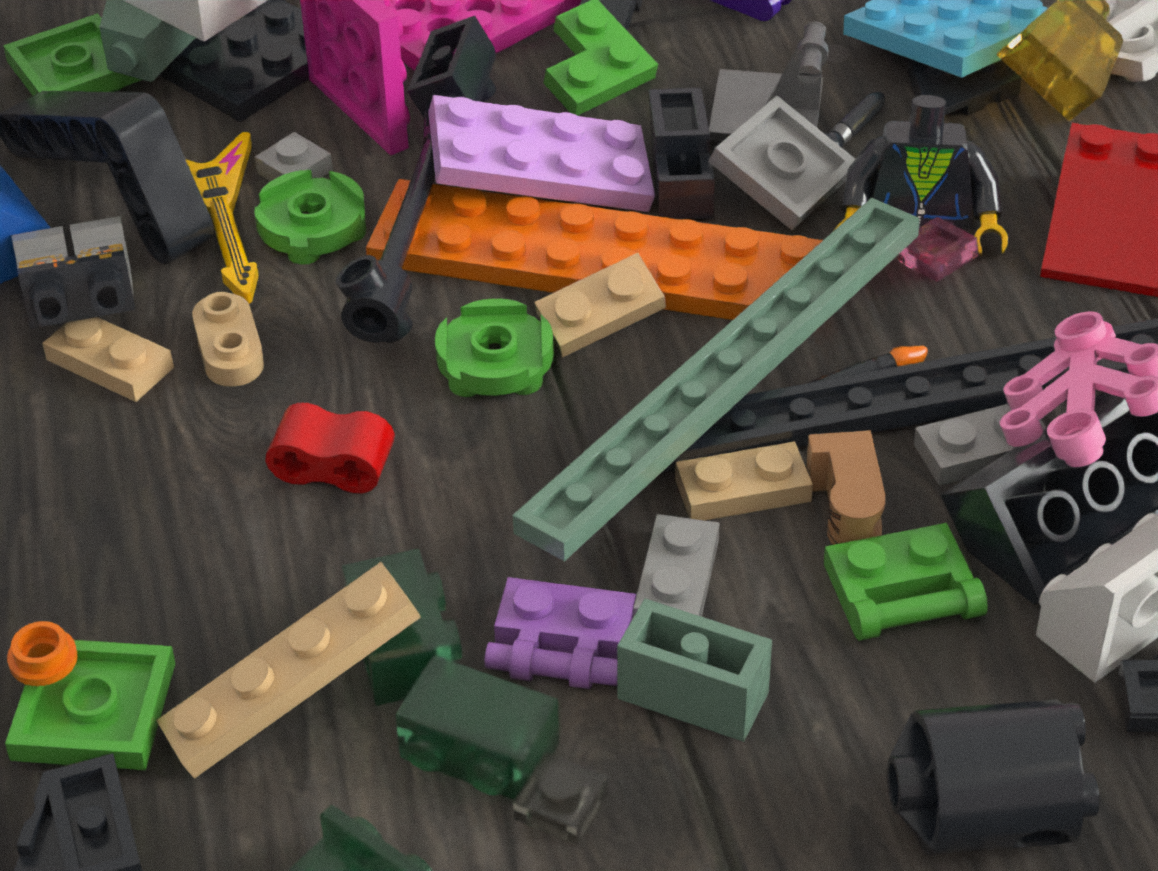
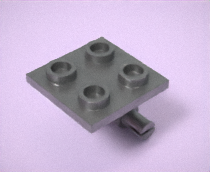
M810 22L804 27V39L798 43L796 51L783 74L719 70L709 124L710 140L724 141L776 95L817 127L823 86V77H821L822 66L826 63L829 52L828 45L824 41L826 27L822 23Z

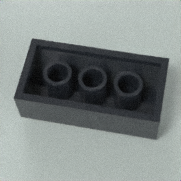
M1103 392L1095 397L1094 412L1098 416L1106 439L1102 446L1103 454L1095 462L1082 467L1068 466L1065 460L1059 459L1055 455L1046 428L1043 430L1041 437L1035 442L1014 448L941 494L942 500L967 551L1032 604H1039L1044 588L1052 579L1060 574L1068 576L1087 563L1091 555L1100 546L1106 543L1113 545L1132 532L1135 525L1144 516L1150 513L1158 514V412L1149 416H1134L1130 413L1125 398Z

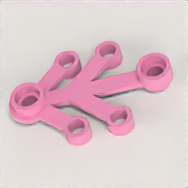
M1091 311L1074 314L1060 322L1055 329L1057 338L1054 342L1055 351L1024 375L1013 378L1004 386L1003 391L1011 411L1001 418L1000 426L1008 445L1021 447L1039 439L1043 433L1039 420L1067 399L1066 413L1058 416L1048 425L1047 434L1055 455L1059 459L1065 460L1068 466L1082 467L1095 462L1103 454L1102 446L1106 439L1098 416L1094 412L1095 390L1125 398L1130 413L1134 416H1149L1158 412V344L1146 343L1141 345L1116 338L1112 325L1103 321L1099 313ZM1101 359L1124 363L1129 374L1099 366L1097 362ZM1069 367V371L1043 390L1042 385Z

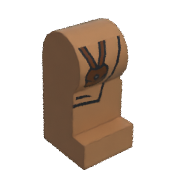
M871 430L809 435L806 469L813 484L812 492H827L829 501L827 536L830 542L835 545L881 536V515L885 509L886 495Z

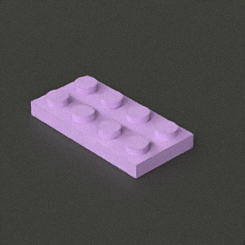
M433 95L428 113L437 184L649 212L655 198L641 125L629 124L622 120L609 121L581 117L567 112L554 113L533 110L519 105L506 106L485 103L464 97L451 98Z

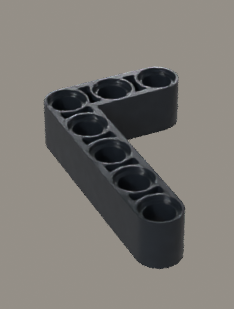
M41 91L0 113V138L8 150L15 156L107 163L146 249L159 263L168 264L213 238L214 225L164 110L150 94L138 92Z

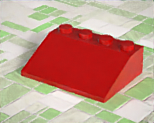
M1071 124L1040 277L1158 297V134H1141L1115 130L1098 124Z

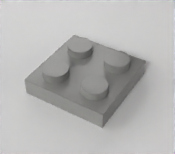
M776 95L714 149L708 162L783 224L793 230L846 181L848 168L855 158Z

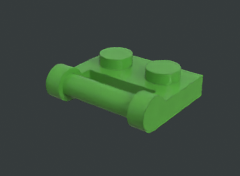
M947 523L825 546L824 566L858 641L877 638L883 629L958 614L966 620L985 616L987 613L988 604L984 586L979 578L973 577Z

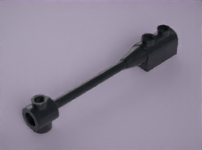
M475 15L430 32L407 89V93L424 117L423 149L380 260H376L371 255L359 257L348 263L336 277V285L347 298L341 312L342 322L353 336L363 341L393 343L406 336L413 326L412 320L405 312L412 293V282L409 275L402 269L435 180L428 113L433 95L451 98L464 97L473 101L485 102L496 92V86L489 77L496 59V51Z

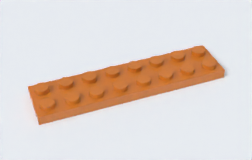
M398 179L366 246V255L374 256L376 260L381 259L410 180ZM433 184L402 269L554 293L639 253L665 296L666 308L663 310L734 320L823 240L811 239L800 235L790 236L756 231L745 227L735 228L700 223L689 219L680 220L645 215L634 211L624 212L590 207L584 204H569L535 199L530 196H514L486 192L474 188Z

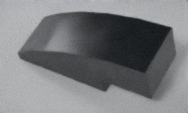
M701 88L648 90L653 167L659 217L680 220L714 218L715 178L712 164L708 162L710 159V131Z

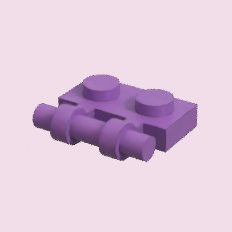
M508 577L494 625L495 643L489 642L486 648L485 668L508 671L511 679L531 681L533 675L569 680V686L575 688L591 689L592 683L617 686V645L633 619L636 594Z

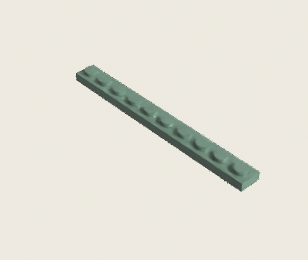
M869 199L512 515L514 534L565 562L918 237L920 218L876 199Z

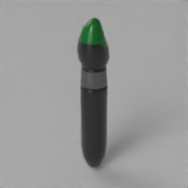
M876 91L868 94L825 135L842 148L844 144L852 139L878 114L884 106V93Z

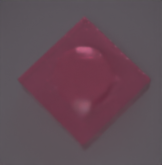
M936 217L919 228L918 237L897 255L898 261L938 282L979 256L977 237Z

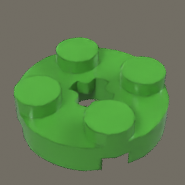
M298 170L273 179L263 187L259 193L260 204L257 207L255 206L256 227L260 238L269 247L279 252L287 253L289 260L293 263L301 265L314 263L323 254L337 251L351 242L359 241L366 234L365 202L361 187L353 179L333 171H329L330 179L312 178L311 170ZM307 211L311 214H303L302 212Z
M509 299L478 300L460 307L461 316L452 320L448 326L447 317L439 324L435 334L436 361L440 372L448 379L449 389L454 394L462 397H470L476 394L496 396L516 393L528 395L538 391L542 386L543 375L550 369L553 361V332L550 323L541 314V322L527 314V305ZM489 344H501V349L491 350L488 348Z

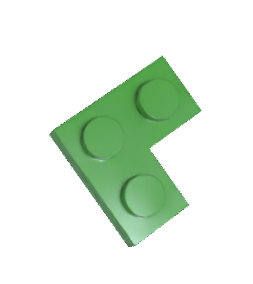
M590 0L556 16L553 31L574 52L575 56L546 69L543 83L570 113L578 116L655 78L658 63L599 0Z

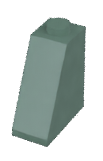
M123 0L106 1L99 26L108 70L152 82L196 38Z

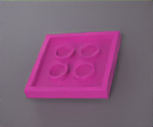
M300 0L309 80L390 156L408 149L407 125L410 123V114L405 104L403 86L407 73L401 59L400 37L403 35V27L397 12L392 7H387L380 0Z

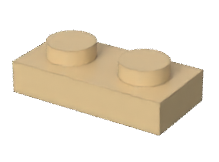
M639 253L535 301L536 311L540 320L541 314L551 325L553 342L562 358L666 308L665 296Z
M99 317L66 322L43 342L46 360L135 402L174 368L171 350Z
M795 441L678 461L675 465V480L689 519L705 521L812 501L813 484Z

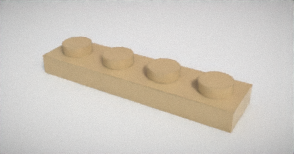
M380 562L156 721L182 765L195 779L417 621L421 616L383 563Z

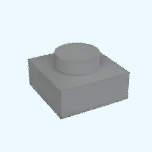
M295 132L255 156L257 174L269 181L298 170H311L312 178H322L329 171H333L331 153Z

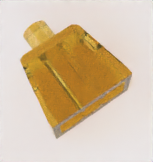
M1057 0L1001 48L996 55L1066 119L1071 121L1104 93L1124 41L1121 33L1106 21L1110 15V7L1105 0Z

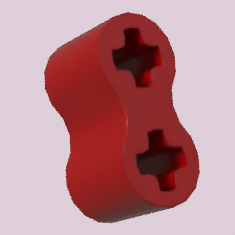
M296 403L290 405L285 410L266 452L265 462L268 469L284 482L291 484L326 482L347 492L366 493L372 491L378 484L393 446L395 433L387 420L371 412L356 411L350 414H335L310 403Z

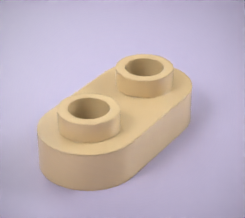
M228 292L212 293L200 300L193 309L192 317L198 346L208 378L216 384L232 387L241 386L255 380L263 371L264 360L260 338L249 303L243 297Z

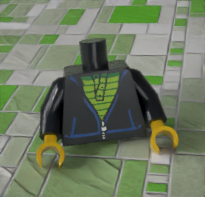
M921 95L913 98L910 122H887L882 137L871 139L848 168L841 210L846 215L845 219L835 229L869 199L873 198L919 217V227L974 229V219L980 221L981 227L974 235V247L980 256H982L980 238L987 232H995L1001 237L1002 254L1008 244L1006 231L997 224V219L1002 216L998 175L981 145L966 139L965 126L944 123L946 101L941 97Z

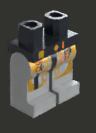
M121 216L71 224L70 231L75 252L73 256L68 254L63 226L11 235L30 329L136 310L133 299L131 266Z

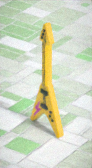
M243 132L212 161L197 163L186 159V162L214 225L226 265L221 270L223 283L234 294L243 297L250 304L253 301L259 277L258 269L255 262L248 263L233 216L252 148L250 133Z

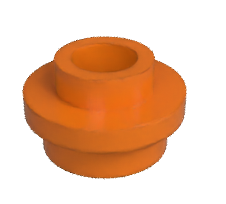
M39 621L22 627L14 635L8 650L7 662L11 674L19 682L30 686H45L66 677L76 665L78 654L73 638L59 625L48 621Z

